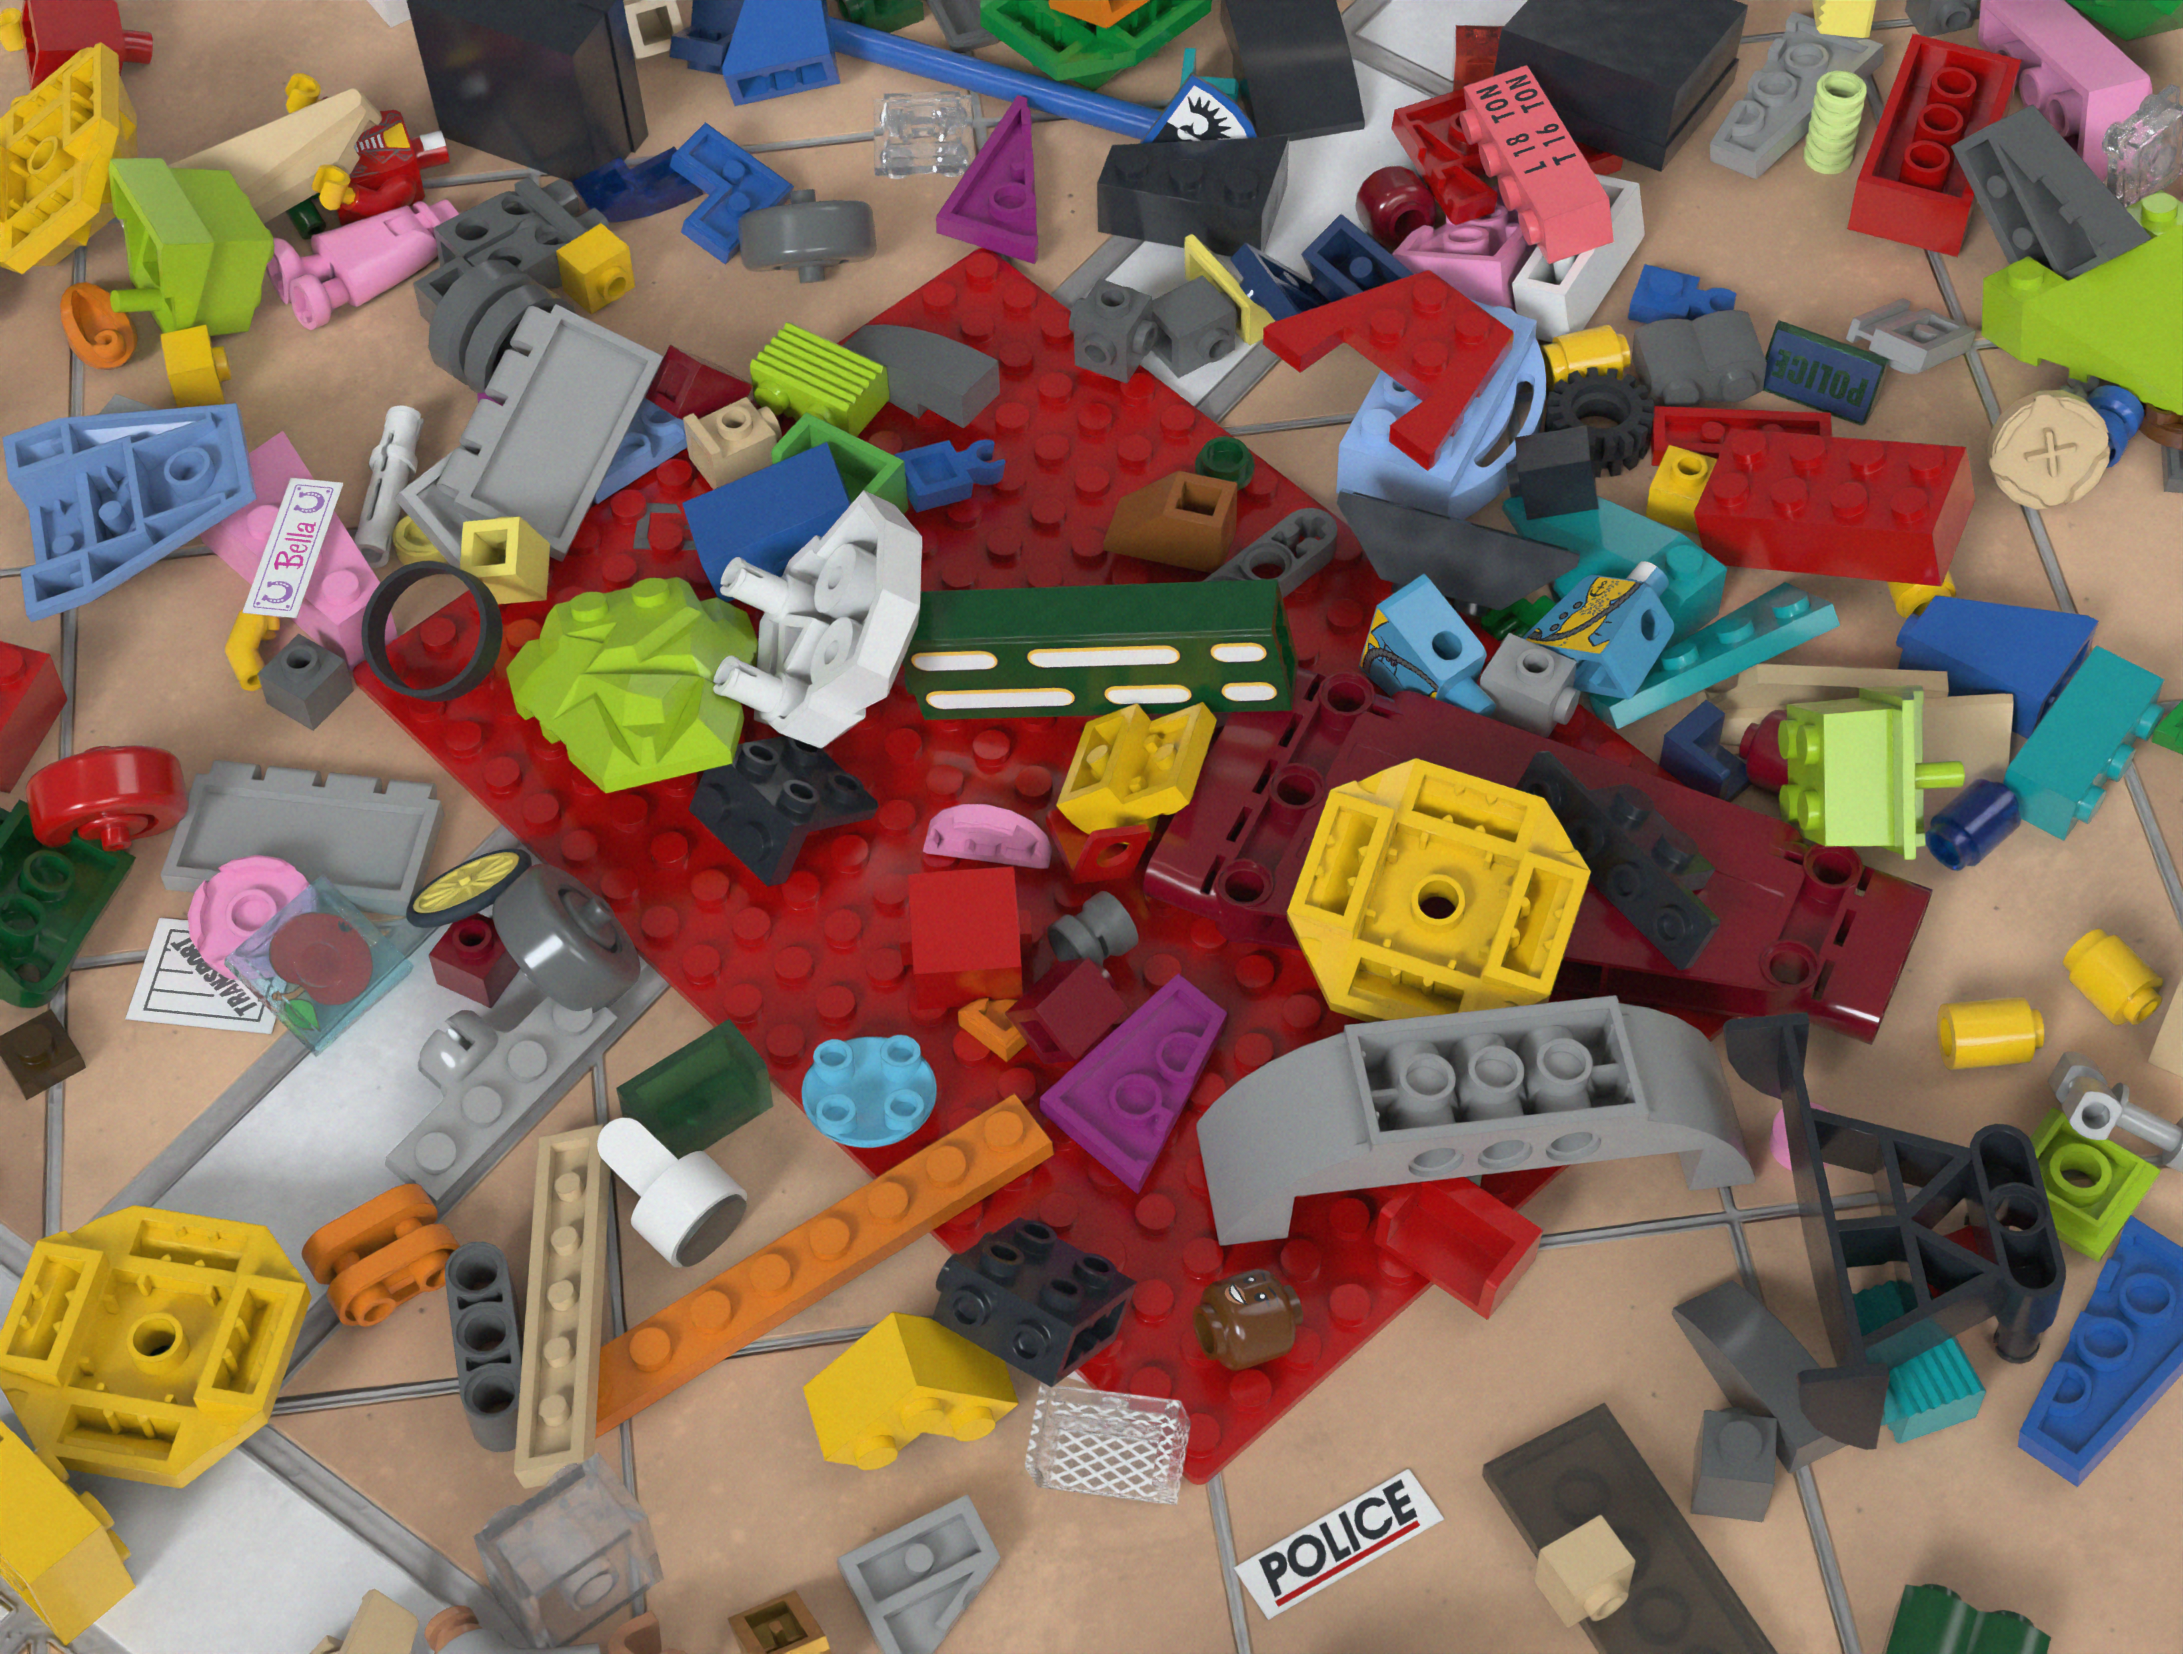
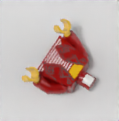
M303 73L293 74L285 89L288 96L286 108L289 114L329 98L326 96L318 99L321 93L319 83L311 76ZM397 110L379 111L382 117L380 124L361 133L354 146L360 158L351 174L348 175L344 170L334 165H321L318 167L311 187L315 192L320 193L319 200L326 209L336 210L341 226L400 207L413 206V204L425 198L420 170L450 163L442 131L410 138L401 112Z

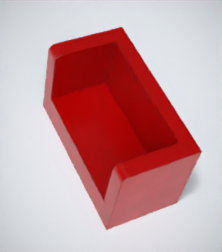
M1466 1177L1402 1184L1379 1214L1374 1243L1488 1320L1535 1261L1543 1229Z

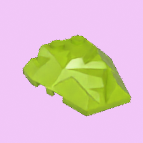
M679 577L665 580L661 578H648L635 583L630 588L604 594L600 592H586L577 595L569 602L556 604L547 615L540 639L527 641L506 670L517 713L525 720L535 716L540 721L543 736L551 744L561 740L566 745L569 760L602 791L610 793L733 764L744 722L743 710L740 702L715 694L713 687L717 683L713 681L718 667L728 656H735L746 664L757 666L758 640L746 612L717 597L699 602L690 584Z

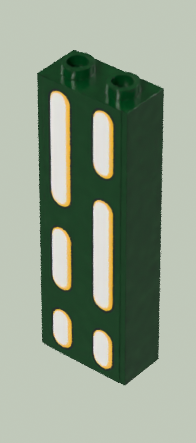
M1278 579L921 591L918 626L902 664L905 669L906 690L909 695H915L924 720L1097 716L1107 715L1136 703L1139 704L1146 714H1172L1201 702L1205 703L1211 713L1293 710L1299 660Z

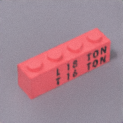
M1526 65L1464 86L1467 110L1460 112L1463 133L1470 145L1474 143L1479 145L1481 162L1489 178L1497 176L1501 197L1507 210H1517L1520 228L1529 246L1537 244L1547 263L1551 264L1614 242L1609 197L1528 66Z

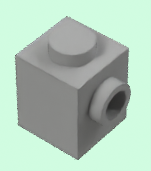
M1508 633L1480 679V688L1496 704V708L1489 718L1548 738L1558 722L1566 725L1570 721L1579 702L1580 690L1573 688L1577 661Z

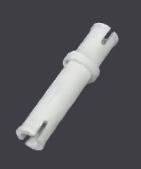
M398 405L391 407L387 411L380 444L373 449L369 461V466L373 473L367 489L354 542L371 568L383 567L388 563L393 530L397 525L401 506L394 498L407 486L408 481L415 476L418 460L414 453L424 424V418H421L420 412L408 406Z

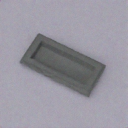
M926 0L953 52L961 54L994 45L999 40L980 26V0Z

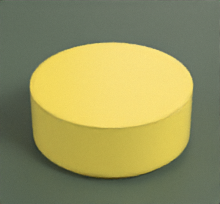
M409 515L397 523L392 537L397 557L401 563L408 565L420 561L447 562Z

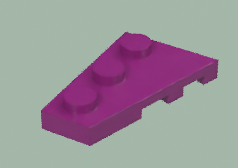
M1178 973L1040 1097L1039 1111L1134 1192L1139 1194L1226 1027L1227 1012Z

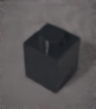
M1587 426L1515 437L1517 461L1506 463L1507 478L1511 498H1523L1527 520L1599 509Z

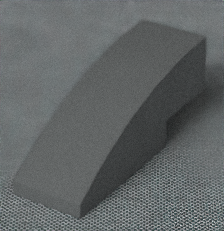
M864 325L842 345L851 351L886 366L890 396L888 402L917 418H920L930 409L958 426L965 428L1000 394L998 360L970 346L938 334L911 327Z
M1731 1280L1673 1308L1672 1316L1732 1407L1748 1409L1761 1417L1777 1418L1776 1455L1789 1474L1847 1446V1444L1837 1442L1815 1429L1800 1408L1796 1375L1804 1370L1821 1369V1367L1782 1322L1748 1291Z

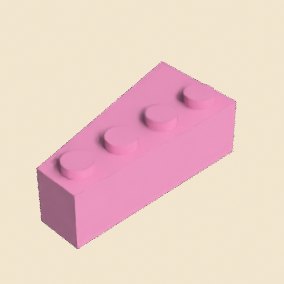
M1981 0L1978 43L1984 51L2022 60L2015 86L2019 85L2020 95L2024 103L2023 109L2034 105L2103 184L2139 176L2147 105L2152 98L2151 77L2065 0Z

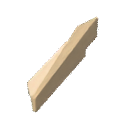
M350 88L167 166L168 168L229 170L242 192L249 197L251 206L264 224L317 194L311 185L319 166L325 164L334 165L350 175L360 158L354 149L361 133L375 125L378 126L382 117L381 113L358 88ZM118 219L124 228L123 219Z
M1757 664L1739 673L1737 687L1725 693H1708L1704 690L1698 693L1696 698V707L1707 699L1725 713L1720 743L1740 746L1744 732L1751 723L1760 724L1771 711L1787 710V704L1859 698V688L1921 685L1924 691L1923 763L1961 761L1965 773L1964 784L1997 790L2001 789L2007 767L2009 766L2013 694L1947 697L1949 692L1947 671Z

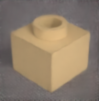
M1599 1515L1540 1549L1534 1582L1566 1627L1569 1628L1587 1616H1590L1593 1621H1598L1620 1608L1628 1598L1636 1561L1603 1516Z

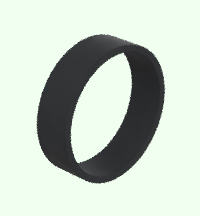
M420 561L395 570L378 585L366 606L361 636L366 660L381 682L392 690L425 701L442 702L467 694L487 677L500 652L503 625L498 603L492 592L480 579L469 572L445 563ZM436 574H453L469 588L478 606L480 635L476 650L463 671L448 683L433 689L414 690L396 675L389 663L385 648V628L388 616L399 596L416 581Z

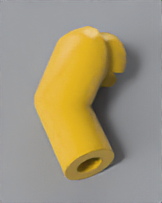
M242 609L238 612L225 644V654L241 688L246 691H255L262 688L257 673L265 667L258 652L260 641H270L276 637L274 630L280 629V619L276 616L242 613Z

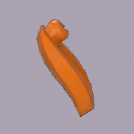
M87 282L76 283L65 290L60 302L61 322L70 348L82 362L90 367L102 370H114L122 367L131 360L138 341L136 326L128 312L115 313L110 303L111 294L99 286Z

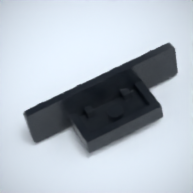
M1550 751L1537 752L1514 789L1545 798L1565 830L1575 851L1578 850L1590 869L1589 881L1678 970L1691 968L1720 926V919L1692 892L1703 889L1716 868L1698 852L1697 843L1689 835L1675 829L1654 809V802L1642 790L1631 786L1629 783L1588 790Z

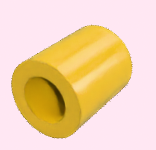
M2022 996L1943 1003L1938 1009V1045L1942 1061L1948 1070L2030 1063L2034 1057L2035 1049L2043 1047L2045 1034L2041 1013L2038 1009H2031L2027 1000Z

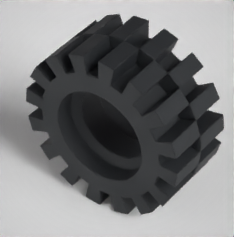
M1591 367L1587 368L1585 378H1582L1578 370L1569 373L1568 383L1560 379L1555 384L1554 392H1550L1548 398L1544 433L1587 426L1595 477L1601 478V471L1604 468H1608L1610 476L1613 477L1621 475L1622 464L1630 471L1637 466L1638 458L1643 460L1646 456L1648 445H1650L1655 406L1653 398L1648 399L1649 390L1644 384L1635 388V377L1627 373L1621 381L1617 379L1618 370L1608 368L1606 376H1598V368ZM1600 416L1611 419L1619 425L1611 428H1595L1584 424L1580 419Z

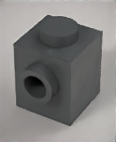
M1202 275L1152 300V322L1157 323L1158 330L1151 350L1178 379L1208 363L1219 361L1227 353L1235 350V324L1238 321V313L1232 299L1224 292L1219 293Z
M1737 1407L1725 1408L1719 1411L1704 1410L1694 1448L1691 1514L1755 1522L1764 1521L1775 1484L1777 1418L1757 1416L1748 1409Z

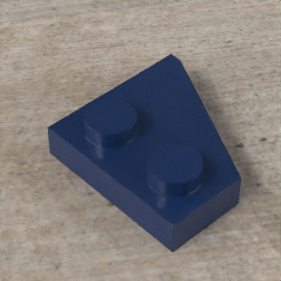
M1246 242L1230 258L1244 278L1239 283L1240 288L1254 303L1260 307H1265L1275 322L1326 305L1325 301L1310 289L1308 284L1311 281Z

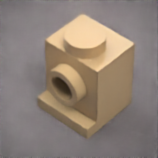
M745 397L700 419L694 413L683 418L689 458L713 490L773 465L771 451L777 444V440L782 438V432L774 413L769 407L765 406L757 410L749 399Z

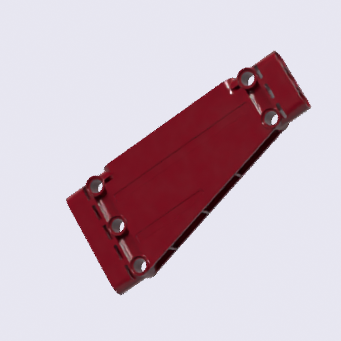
M1299 666L1297 669L1293 710L1232 712L1201 767L1190 804L1176 812L1151 857L1143 881L1144 895L1215 921L1216 929L1231 942L1241 944L1253 943L1302 951L1288 922L1287 911L1331 789L1355 780L1359 782L1385 769L1415 758L1514 789L1537 752L1550 751L1588 790L1627 783L1642 790L1652 799L1655 805L1654 809L1675 829L1689 835L1697 843L1698 852L1716 868L1704 888L1692 892L1720 919L1719 928L1694 965L1689 969L1678 970L1588 881L1553 989L1604 997L1617 996V999L1743 1018L1807 1012L1810 1023L1869 1045L1873 1044L1921 927L1933 892L1931 888L1863 865L1860 856L1850 846H1824L1818 843L1813 846L1805 845L1801 834L1794 827L1779 819L1416 692L1398 691L1391 698L1376 694L1373 684L1368 678L1357 672L1340 671L1325 676ZM1859 890L1865 891L1863 897L1858 895ZM1443 897L1428 898L1419 906L1425 915L1433 919L1449 917L1456 910L1454 905ZM1239 900H1247L1250 902H1240ZM1838 942L1843 943V946H1838ZM1780 981L1789 982V983H1791L1792 985H1790V984H1785V983H1782V982H1780ZM1817 992L1823 994L1820 1001L1815 999Z

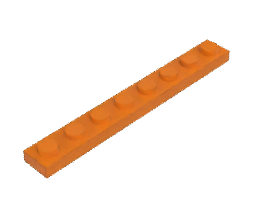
M1013 1094L600 1347L595 1439L1054 1155L1052 1141L1019 1098Z

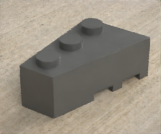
M2034 105L2009 115L1951 146L2009 265L2029 256L2068 281L2152 239Z

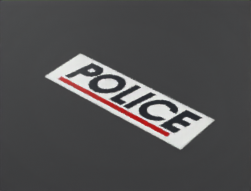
M1408 1468L1234 1567V1570L1266 1618L1270 1620L1444 1520V1517Z

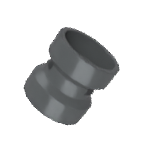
M1100 891L1085 901L1082 912L1076 916L1064 915L1047 927V937L1050 946L1060 962L1089 957L1093 962L1103 967V960L1110 955L1120 957L1138 944V933L1130 915L1123 905L1107 891Z

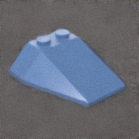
M236 403L58 418L2 437L8 481L29 511L36 564L20 569L26 616L31 622L88 604L106 595L257 499L241 410Z

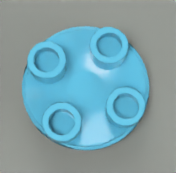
M896 1035L890 1038L860 1037L847 1041L838 1039L827 1040L814 1051V1062L809 1067L802 1085L803 1107L814 1127L831 1140L861 1148L890 1145L913 1134L930 1116L937 1095L936 1079L930 1065L921 1055L919 1044L913 1038L906 1035Z

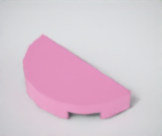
M962 804L944 809L930 820L923 852L1048 869L1052 848L1047 835L1034 822L1011 810L984 804Z

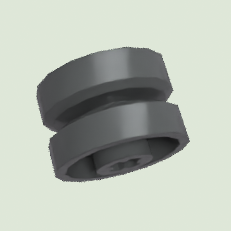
M487 260L466 271L450 286L441 299L429 327L428 348L437 366L463 384L469 385L470 389L474 392L485 393V389L506 350H513L528 357L514 349L510 341L529 306L538 307L548 313H551L555 304L575 313L574 307L543 285H538L535 280L508 261Z

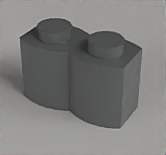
M1725 310L1703 315L1693 321L1685 319L1659 320L1635 329L1632 360L1640 384H1644L1649 390L1648 399L1653 398L1654 406L1691 407L1704 400L1739 402L1763 391L1767 362L1748 312Z

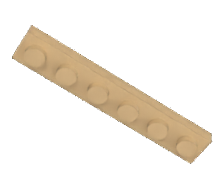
M603 1124L542 1136L538 1140L514 1474L524 1489L593 1476L610 1167L601 1158L597 1148L599 1134L604 1128Z

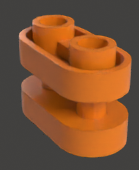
M414 1183L403 1184L382 1193L321 1227L304 1244L301 1253L302 1259L318 1283L329 1285L326 1292L327 1300L343 1324L349 1326L361 1325L364 1327L376 1325L385 1320L394 1311L395 1307L422 1292H432L446 1285L445 1264L450 1255L460 1245L448 1226L435 1224L438 1211L421 1185Z

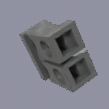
M526 177L514 184L515 191L500 193L434 227L440 267L458 256H461L472 267L487 260H506L535 280L538 285H543L549 289L550 287H562L556 250L600 223L609 229V222L596 208L590 209L574 218L572 215L580 212L578 196L573 187L564 179L560 178L548 186L540 188L529 177Z

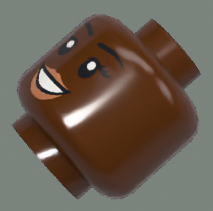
M1261 1268L1224 1278L1208 1285L1202 1293L1200 1305L1194 1307L1192 1313L1195 1335L1203 1353L1208 1359L1212 1361L1218 1359L1223 1366L1233 1371H1240L1288 1354L1295 1342L1296 1327L1300 1326L1303 1322L1302 1306L1293 1287L1290 1285L1283 1286L1274 1274Z

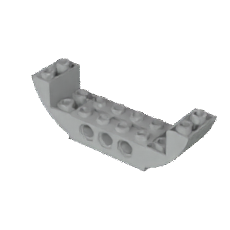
M1617 996L1345 1025L1343 1033L1300 1047L1268 1062L1244 1077L1220 1096L1196 1124L1219 1246L1288 1238L1294 1197L1675 1152H1678L1689 1191L1752 1184L1756 1181L1724 1070L1714 1045L1700 1030L1680 1018L1647 1007L1618 1003Z

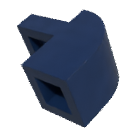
M693 0L691 26L671 35L670 57L687 60L688 69L723 75L722 66L744 0Z

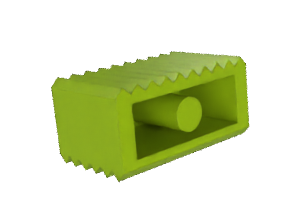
M790 322L785 323L784 329H779L777 337H772L770 344H766L764 351H759L757 359H752L750 364L753 396L762 408L767 406L774 415L784 413L787 418L793 417L796 422L807 412L855 437L859 435L890 399L886 366Z

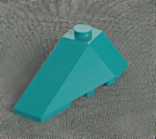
M1598 495L1599 509L1533 520L1526 519L1522 497L1513 499L1509 497L1503 502L1502 511L1518 535L1580 551L1577 567L1554 580V590L1561 600L1585 577L1598 575L1626 579L1640 562L1646 561L1661 569L1669 581V586L1660 595L1659 599L1674 622V633L1662 652L1693 635L1719 615L1727 567L1682 533Z

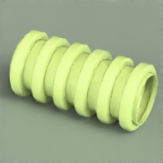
M1832 71L1821 76L1816 83V94L1813 99L1811 120L1808 125L1806 146L1803 152L1804 161L1814 171L1822 174H1837L1848 169L1853 162V152L1856 148L1861 113L1863 112L1864 100L1867 95L1866 84L1856 74L1847 71Z

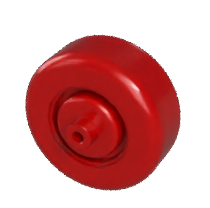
M152 746L93 747L85 750L83 753L63 758L45 766L30 778L26 786V799L33 833L39 842L48 847H59L72 841L70 836H73V830L77 828L78 835L85 840L101 839L104 851L123 850L132 845V840L158 835L171 829L186 816L189 809V801L179 759L168 750Z

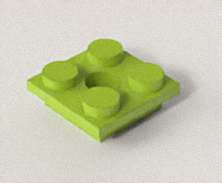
M2052 1107L2029 1139L2034 1146L2058 1239L2068 1244L2075 1251L2083 1253L2099 1263L2127 1223L2130 1215L2132 1216L2158 1179L2161 1169L2109 1139L2093 1140L2082 1136L2071 1126L2065 1113ZM2064 1170L2081 1171L2089 1176L2094 1185L2086 1188L2076 1187L2068 1183L2061 1172Z

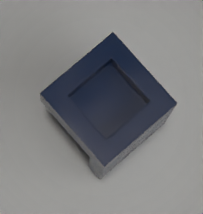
M1706 699L1664 735L1659 766L1688 788L1731 803L1752 784L1746 774V764L1720 745L1725 713Z

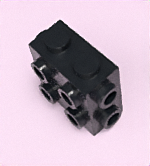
M1019 1216L994 1233L988 1231L976 1245L962 1254L956 1252L949 1257L936 1281V1290L941 1292L932 1320L1052 1388L1116 1340L1137 1282L1118 1272L1115 1265L1105 1257L1094 1253H1084L1057 1238L1055 1231L1049 1226L1038 1221L1025 1220Z

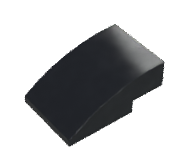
M1221 0L1220 21L1233 56V76L1239 84V93L1258 138L1289 136L1290 142L1364 129L1365 119L1355 69L1336 0Z

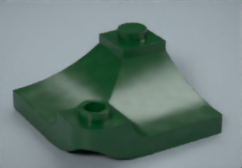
M20 799L11 812L0 807V999L20 1008H37L49 1003L61 988L85 942L131 873L136 857L123 850L104 851L101 839L85 840L78 835L77 828L73 830V836H70L72 841L59 847L43 845L36 839L33 833L28 804Z

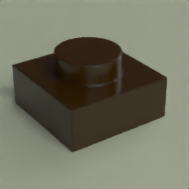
M52 1009L0 1036V1059L26 1101L86 1068L81 1054Z

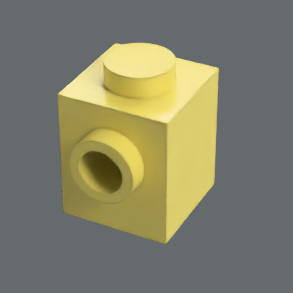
M519 516L463 522L460 557L461 570L469 572L480 579L492 592L498 604L546 600L550 543L533 529L527 521Z

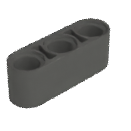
M470 1242L455 1250L445 1264V1282L460 1397L475 1441L484 1449L493 1452H508L516 1449L524 1342L518 1299L504 1253L495 1245L487 1242ZM482 1281L493 1282L484 1289L469 1290L472 1286ZM487 1342H502L495 1349L477 1351L480 1346ZM498 1402L511 1403L508 1408L499 1413H485V1410Z

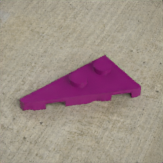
M1017 95L937 214L936 233L1035 264L1038 260V235L1031 110L1028 108V98Z

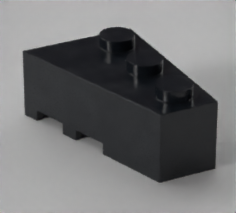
M1289 136L1112 145L1097 182L1098 232L1185 248V237L1193 234L1213 253L1232 257L1245 242L1264 253L1287 188Z

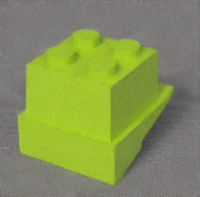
M163 158L110 159L108 170L113 213L117 219H123L129 275L135 289L113 290L110 296L112 310L115 313L149 311L163 334L207 325L210 336L249 332L254 310L261 303V285L267 263L272 260L274 255V240L272 233L264 226L251 206L249 197L242 192L230 171L168 168Z
M1921 685L1859 688V698L1787 704V720L1780 722L1778 731L1780 754L1783 759H1788V784L1782 785L1779 795L1780 814L1783 822L1789 823L1803 838L1824 846H1879L1903 855L1904 860L1916 859V847L1925 846L1924 789L1962 787L1965 779L1964 766L1961 761L1923 763V687Z

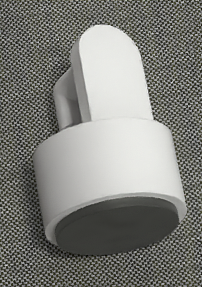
M631 1118L615 1119L601 1130L597 1141V1148L601 1158L641 1197L632 1214V1227L672 1266L689 1267L701 1262L720 1247L733 1233L745 1214L747 1193L704 1151L692 1152L678 1160L642 1124Z

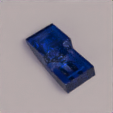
M675 146L632 169H629L623 159L618 157L572 181L574 190L588 210L596 208L607 218L609 223L651 216L703 195V191L670 167L672 155L677 151Z

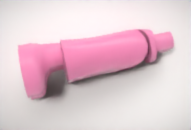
M447 199L430 206L419 201L413 204V210L409 206H404L313 235L311 237L313 255L305 257L299 256L286 240L273 238L274 255L272 260L267 263L266 271L282 301L285 304L292 303V308L298 321L305 328L313 330L327 324L334 309L345 303L358 307L402 282L438 257L434 227L459 215V213Z

